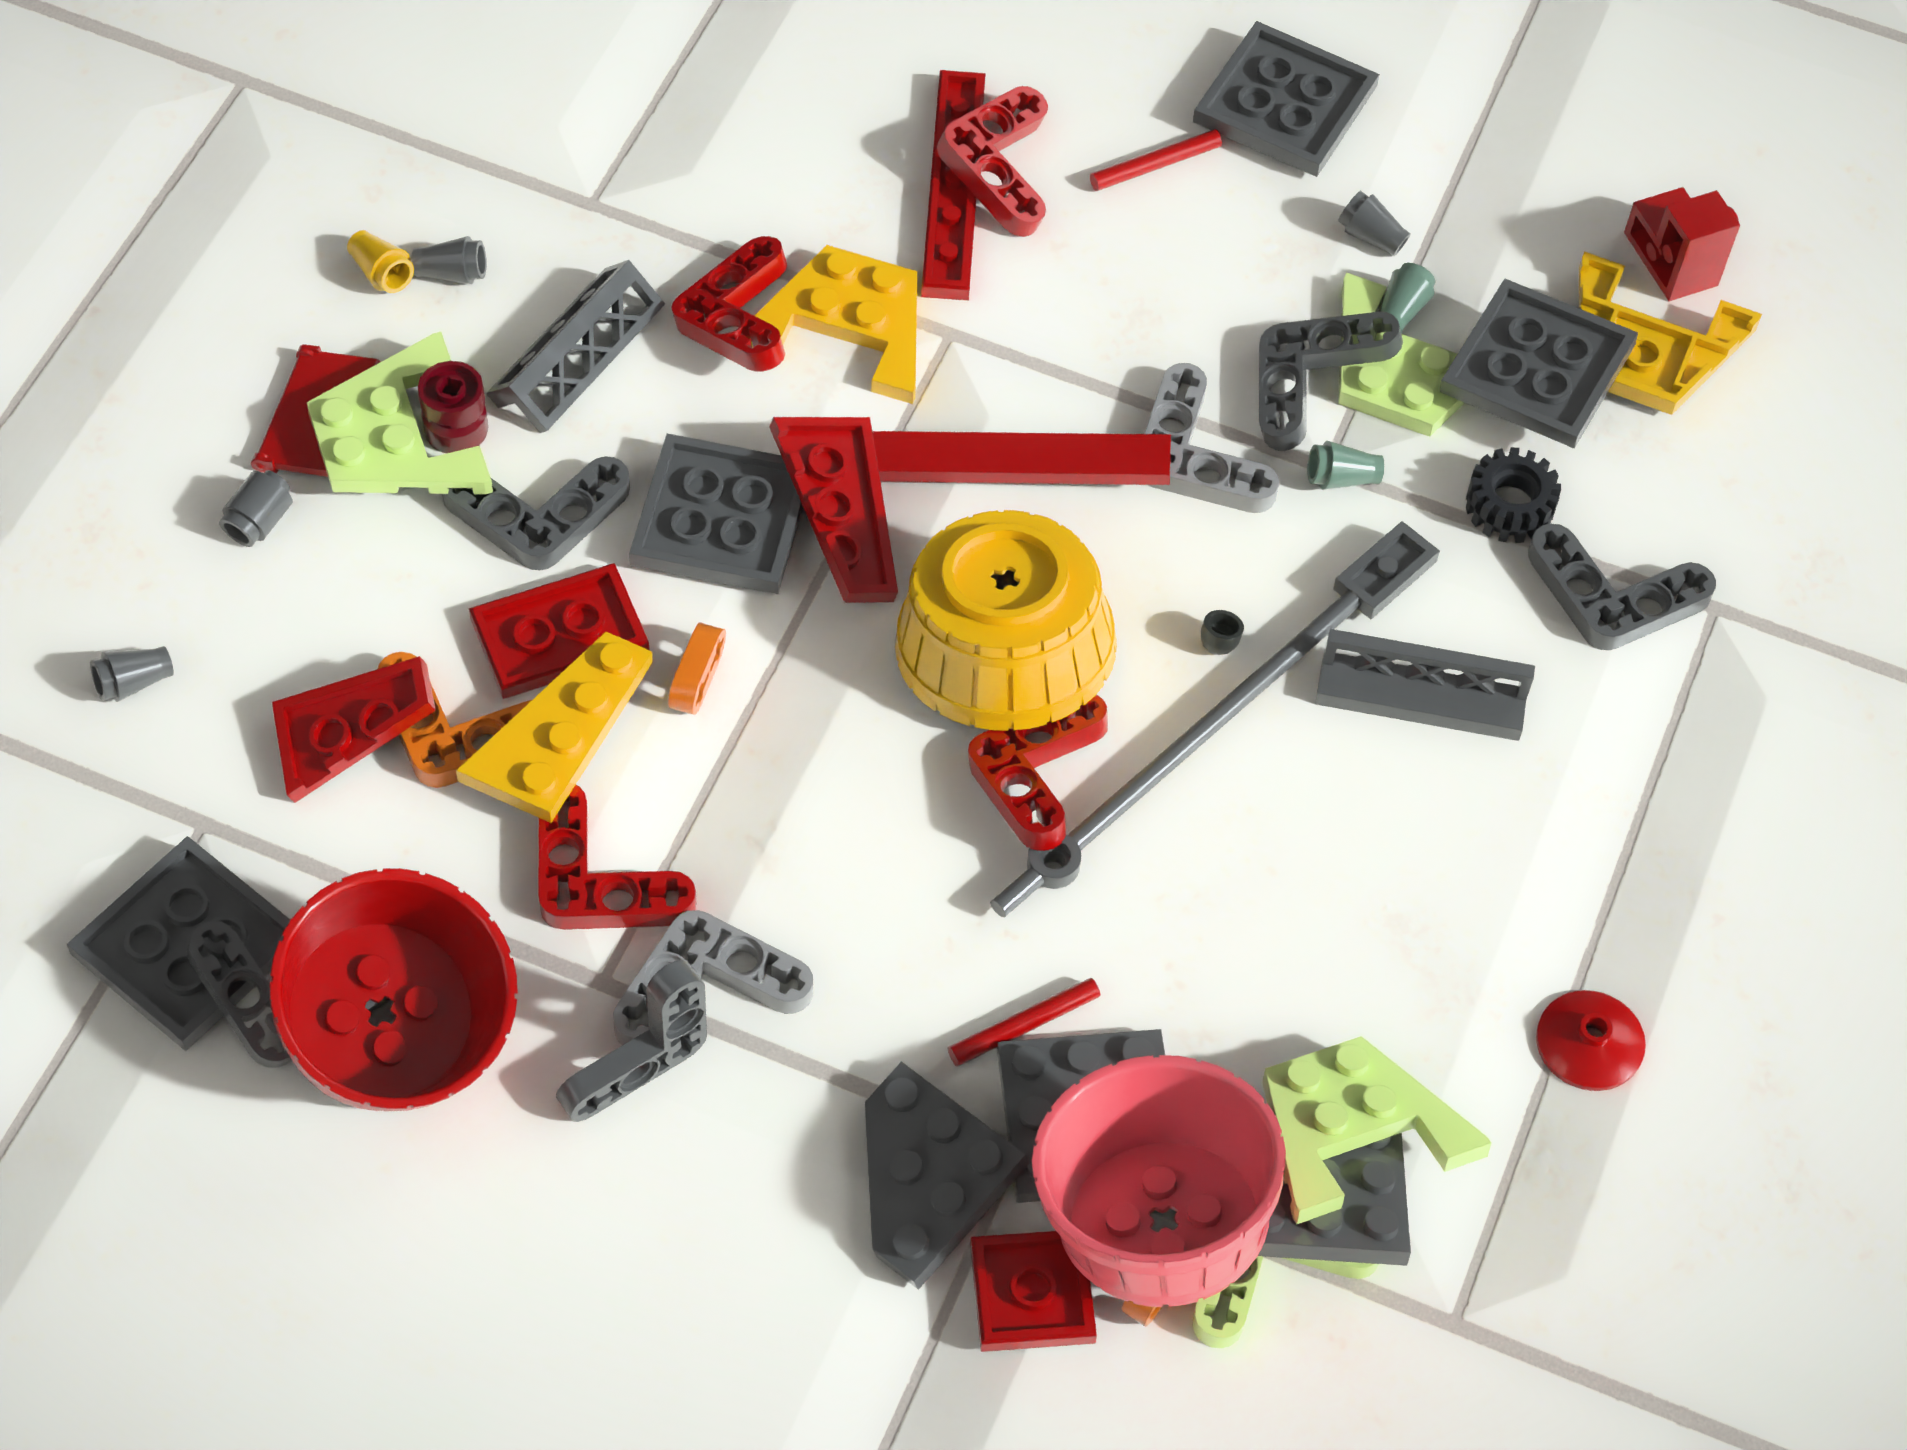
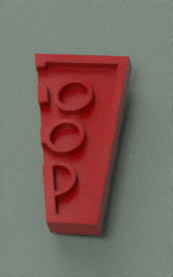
M773 417L769 426L844 603L894 602L898 594V587L870 417Z

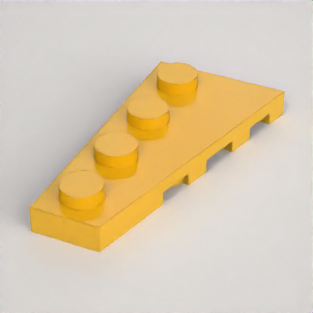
M605 632L456 770L457 781L552 823L652 665V651Z

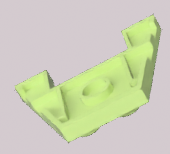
M1346 272L1341 291V316L1378 312L1384 300L1387 286ZM1384 332L1377 333L1374 341L1382 340ZM1402 334V349L1391 359L1381 362L1339 366L1338 404L1429 437L1465 403L1440 392L1441 380L1457 356V353ZM1352 335L1354 344H1358L1357 335Z
M442 332L433 333L307 402L311 423L333 492L398 493L399 487L428 488L429 494H448L449 488H473L474 494L493 493L492 480L480 446L431 458L427 457L406 389L417 387L420 377L428 368L437 363L451 360Z
M1362 1036L1265 1068L1262 1084L1266 1101L1276 1115L1282 1130L1281 1137H1284L1286 1157L1283 1177L1285 1184L1289 1186L1292 1199L1290 1209L1296 1224L1342 1209L1345 1194L1322 1161L1411 1129L1417 1131L1444 1172L1488 1157L1491 1141L1485 1134Z

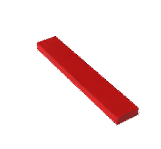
M940 70L921 297L969 301L976 197L941 159L938 154L937 145L947 125L984 104L986 73Z
M873 431L881 482L1170 485L1171 434Z

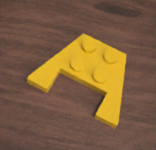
M826 245L754 315L775 326L780 332L783 344L791 327L797 326L884 352L871 381V392L913 404L916 390L917 271Z
M1584 251L1579 265V309L1638 332L1636 345L1609 389V393L1672 415L1757 329L1762 314L1724 300H1720L1706 335L1613 303L1611 301L1625 266Z

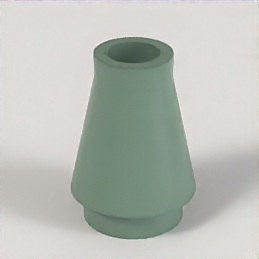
M1410 262L1402 264L1400 269H1395L1392 272L1380 312L1394 315L1399 322L1401 333L1405 326L1433 298L1435 294L1433 287L1436 281L1432 273L1423 266Z
M1326 440L1323 445L1314 444L1310 450L1307 463L1308 480L1310 484H1318L1322 490L1364 484L1379 485L1384 475V458L1382 455L1369 454Z

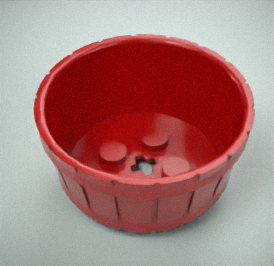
M383 868L382 871L374 869L352 874L342 878L339 883L335 881L306 901L307 905L305 907L302 906L291 918L282 934L283 940L279 941L273 957L270 975V1004L275 1028L283 1047L298 1070L312 1085L327 1096L359 1109L409 1111L428 1107L448 1099L470 1086L483 1074V1070L490 1067L507 1041L505 1036L510 1034L517 1006L515 994L518 993L517 974L514 960L509 956V953H511L502 931L495 920L491 921L489 918L491 915L483 906L465 891L463 893L458 890L459 887L442 878L427 873L425 875L419 874L420 871L402 868ZM384 997L388 998L393 1002L390 1012L396 1016L395 1021L392 1024L382 1021L377 1027L371 1025L368 1022L371 1012L365 1008L366 1003L369 1000L379 1003Z

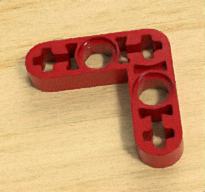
M1029 86L1015 87L952 121L946 126L937 145L938 154L1003 228L1011 234L1023 237L1032 235L1037 230L1045 216L1046 206L1038 193L999 151L1035 132L1047 114V100L1038 90ZM1018 108L1021 112H1019L1015 118L1013 114L1015 110ZM989 120L997 123L1002 128L1003 133L995 134L990 132L983 125V121ZM986 171L995 174L1001 180L1002 185L989 184L983 179L981 172Z
M761 236L746 242L681 293L671 306L678 331L682 335L748 370L764 372L780 365L786 353L779 330L772 324L744 311L741 307L786 271L787 262L781 241L775 237ZM740 283L729 289H720L727 284ZM739 327L733 332L718 334L719 331L725 328Z
M1096 695L1087 704L1081 705L1079 710L1053 723L1050 721L1047 722V725L1023 730H988L974 737L969 743V766L973 777L1019 840L1027 848L1037 851L1054 849L1066 837V818L1063 806L1034 768L1103 738L1108 731L1107 705L1100 696ZM1035 732H1045L1052 736L1051 739L1043 743H1032L1025 739L1028 735ZM1014 784H1022L1030 788V791L1022 796H1010L1003 792L1005 788ZM1036 810V817L1039 819V821H1040L1041 823H1039V822L1033 823V819H1032V812H1033V811Z
M575 785L565 801L570 804L568 810L569 828H559L558 813L552 823L539 818V905L542 918L553 928L572 930L670 926L680 914L696 910L697 902L694 882L689 876L681 872L589 873L588 806L585 792L580 786ZM560 845L572 846L579 852L575 861L565 865L552 862L549 858V853ZM558 882H568L570 896L568 909H558ZM615 890L626 891L633 897L630 906L618 911L607 908L603 903V899L608 893ZM641 891L649 892V908H642ZM668 891H677V905L667 906L665 899Z

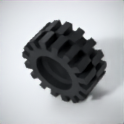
M1515 447L1510 448L1508 456H1505L1503 448L1494 450L1492 458L1488 454L1481 458L1480 464H1476L1473 470L1465 499L1467 500L1465 507L1467 514L1473 513L1471 519L1473 525L1478 527L1484 523L1483 534L1490 537L1494 531L1499 532L1498 541L1507 543L1509 535H1514L1515 543H1524L1526 534L1532 540L1535 531L1539 527L1550 524L1561 493V483H1557L1559 475L1556 469L1547 472L1550 462L1545 458L1539 463L1535 462L1536 453L1528 450L1526 457L1519 456L1520 448ZM1506 486L1518 488L1531 498V502L1525 504L1507 502L1496 494L1495 489Z

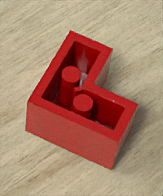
M1680 187L1633 202L1624 234L1667 300L1673 301L1719 286L1739 231L1740 223L1735 210L1726 204L1717 190L1691 198L1685 188Z

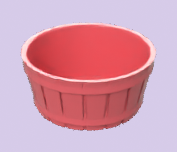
M1152 1055L1134 1057L1119 1061L1113 1066L1112 1064L1107 1065L1079 1080L1080 1083L1077 1085L1074 1083L1061 1094L1051 1106L1052 1111L1047 1112L1035 1138L1036 1146L1033 1147L1032 1155L1033 1177L1043 1210L1053 1228L1060 1235L1063 1247L1071 1262L1083 1276L1106 1293L1127 1302L1130 1300L1134 1304L1163 1307V1305H1169V1307L1187 1305L1198 1302L1200 1298L1206 1299L1227 1288L1230 1283H1234L1244 1274L1258 1256L1266 1239L1269 1219L1278 1203L1283 1186L1286 1150L1284 1137H1281L1282 1130L1268 1103H1264V1098L1250 1084L1240 1077H1234V1073L1215 1064L1202 1060L1197 1062L1194 1058L1159 1055V1057L1154 1058ZM1172 1209L1177 1212L1174 1221L1179 1226L1175 1230L1164 1227L1159 1232L1151 1229L1154 1219L1150 1214L1153 1211L1165 1213Z

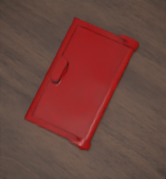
M302 344L296 353V363L261 447L252 458L251 466L256 471L262 473L269 470L277 474L278 470L328 477L309 416L307 402L381 361L375 358L322 352L320 346Z

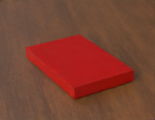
M615 563L469 608L471 622L502 699L549 685L605 632L650 650L647 636Z

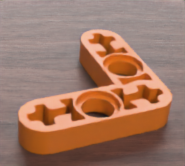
M407 652L392 653L384 657L379 663L378 669L415 658L416 656ZM431 684L436 710L431 713L434 717L432 722L424 728L410 727L399 734V738L418 780L426 786L434 788L457 783L456 770L477 751L472 746L474 740L485 734L495 735L532 700L450 727ZM463 744L466 759H460V753L456 748L457 745ZM438 754L439 758L445 761V765L435 767L432 761L429 762V757Z

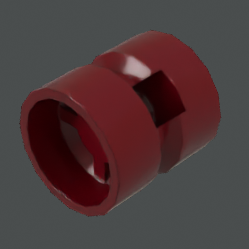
M450 360L431 366L420 377L417 387L426 440L433 448L442 453H451L480 446L485 440L489 428L481 375L474 367L459 361Z

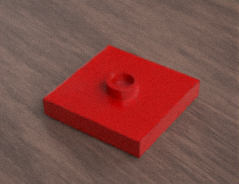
M1057 1231L971 1237L970 1251L981 1352L1096 1343L1097 1332L1091 1282L1071 1262Z

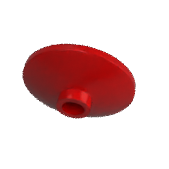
M1573 991L1556 998L1543 1011L1536 1029L1537 1048L1547 1068L1563 1082L1583 1090L1604 1091L1624 1084L1638 1071L1645 1054V1035L1635 1014L1618 999L1597 991ZM1586 1027L1599 1030L1603 1036L1595 1037L1590 1035Z

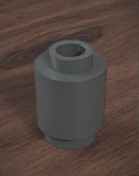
M269 470L264 473L259 471L251 472L222 509L224 516L219 521L220 527L230 538L246 547H252L257 540L263 541L293 503V499L289 494V484L281 476Z

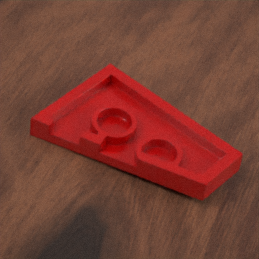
M420 656L272 702L287 796L296 803L436 711L428 667Z

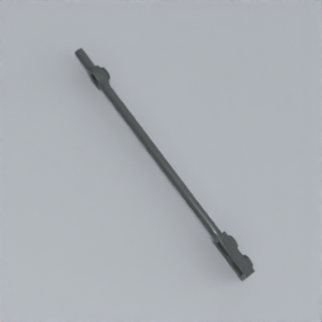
M1403 521L1396 525L1336 577L1333 590L1341 595L1340 598L1067 834L1060 845L1046 851H1037L1029 848L1027 870L990 902L993 910L999 916L1005 918L1040 886L1058 889L1070 885L1077 878L1080 871L1081 850L1329 634L1330 629H1335L1357 609L1370 620L1373 619L1437 562L1440 550ZM1054 861L1058 862L1062 867L1051 869L1045 864Z

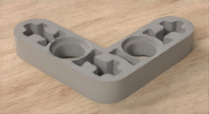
M1191 363L1172 365L1163 376L1145 434H1171L1170 485L1148 486L1248 513L1266 512L1276 501L1279 488L1277 473L1271 467L1259 462L1190 445L1204 402L1207 377L1204 371ZM1181 383L1191 385L1187 389L1184 403L1176 400L1177 390L1180 388ZM1165 418H1176L1185 425V428L1179 432H1168L1159 425V422ZM1201 468H1211L1220 474L1221 479L1214 483H1204L1198 480L1194 473ZM1230 476L1236 477L1233 488L1228 487ZM1253 483L1262 485L1259 493L1249 491Z
M700 910L687 911L680 914L672 922L616 1005L613 1012L614 1033L618 1042L624 1045L649 1030V1019L648 1027L639 1025L635 1030H630L628 1017L633 1020L640 1018L646 1009V989L649 981L666 965L674 961L685 960L681 956L686 948L685 934L694 936L698 930L704 932L705 942L696 940L688 950L687 957L688 962L701 978L705 974L777 1012L795 1014L804 1010L810 1004L813 997V974L809 966L801 960L711 914ZM742 951L751 953L757 960V964L752 970L739 973L728 967L726 962L732 954ZM767 965H771V976L765 974ZM792 978L798 980V990L791 988L786 994L780 992V982L787 984Z

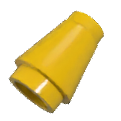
M360 230L350 237L347 243V251L352 255L376 290L396 293L410 283L414 274V266L409 254L405 250L370 234L366 230Z

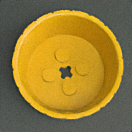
M996 510L973 514V517L969 518L967 516L946 526L944 531H939L930 539L913 565L909 578L907 597L902 604L898 616L895 640L896 660L899 661L898 667L908 687L910 689L913 688V693L925 705L935 712L938 710L940 715L967 726H970V724L975 725V728L1000 731L1031 729L1047 725V722L1051 721L1053 723L1079 710L1081 705L1087 704L1104 686L1103 681H1107L1113 669L1116 658L1115 652L1117 650L1112 610L1102 589L1099 568L1088 548L1077 535L1065 526H1060L1058 522L1045 516L1031 515L1030 512L1018 510H1004V512ZM1007 570L1015 572L1014 580L1019 582L1016 587L1007 585L1003 590L996 588V580L991 577L993 574L1003 575Z

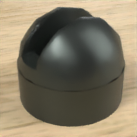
M1213 610L1205 616L1201 627L1203 646L1213 654L1224 655L1230 653L1240 643L1244 624L1237 615L1230 611Z

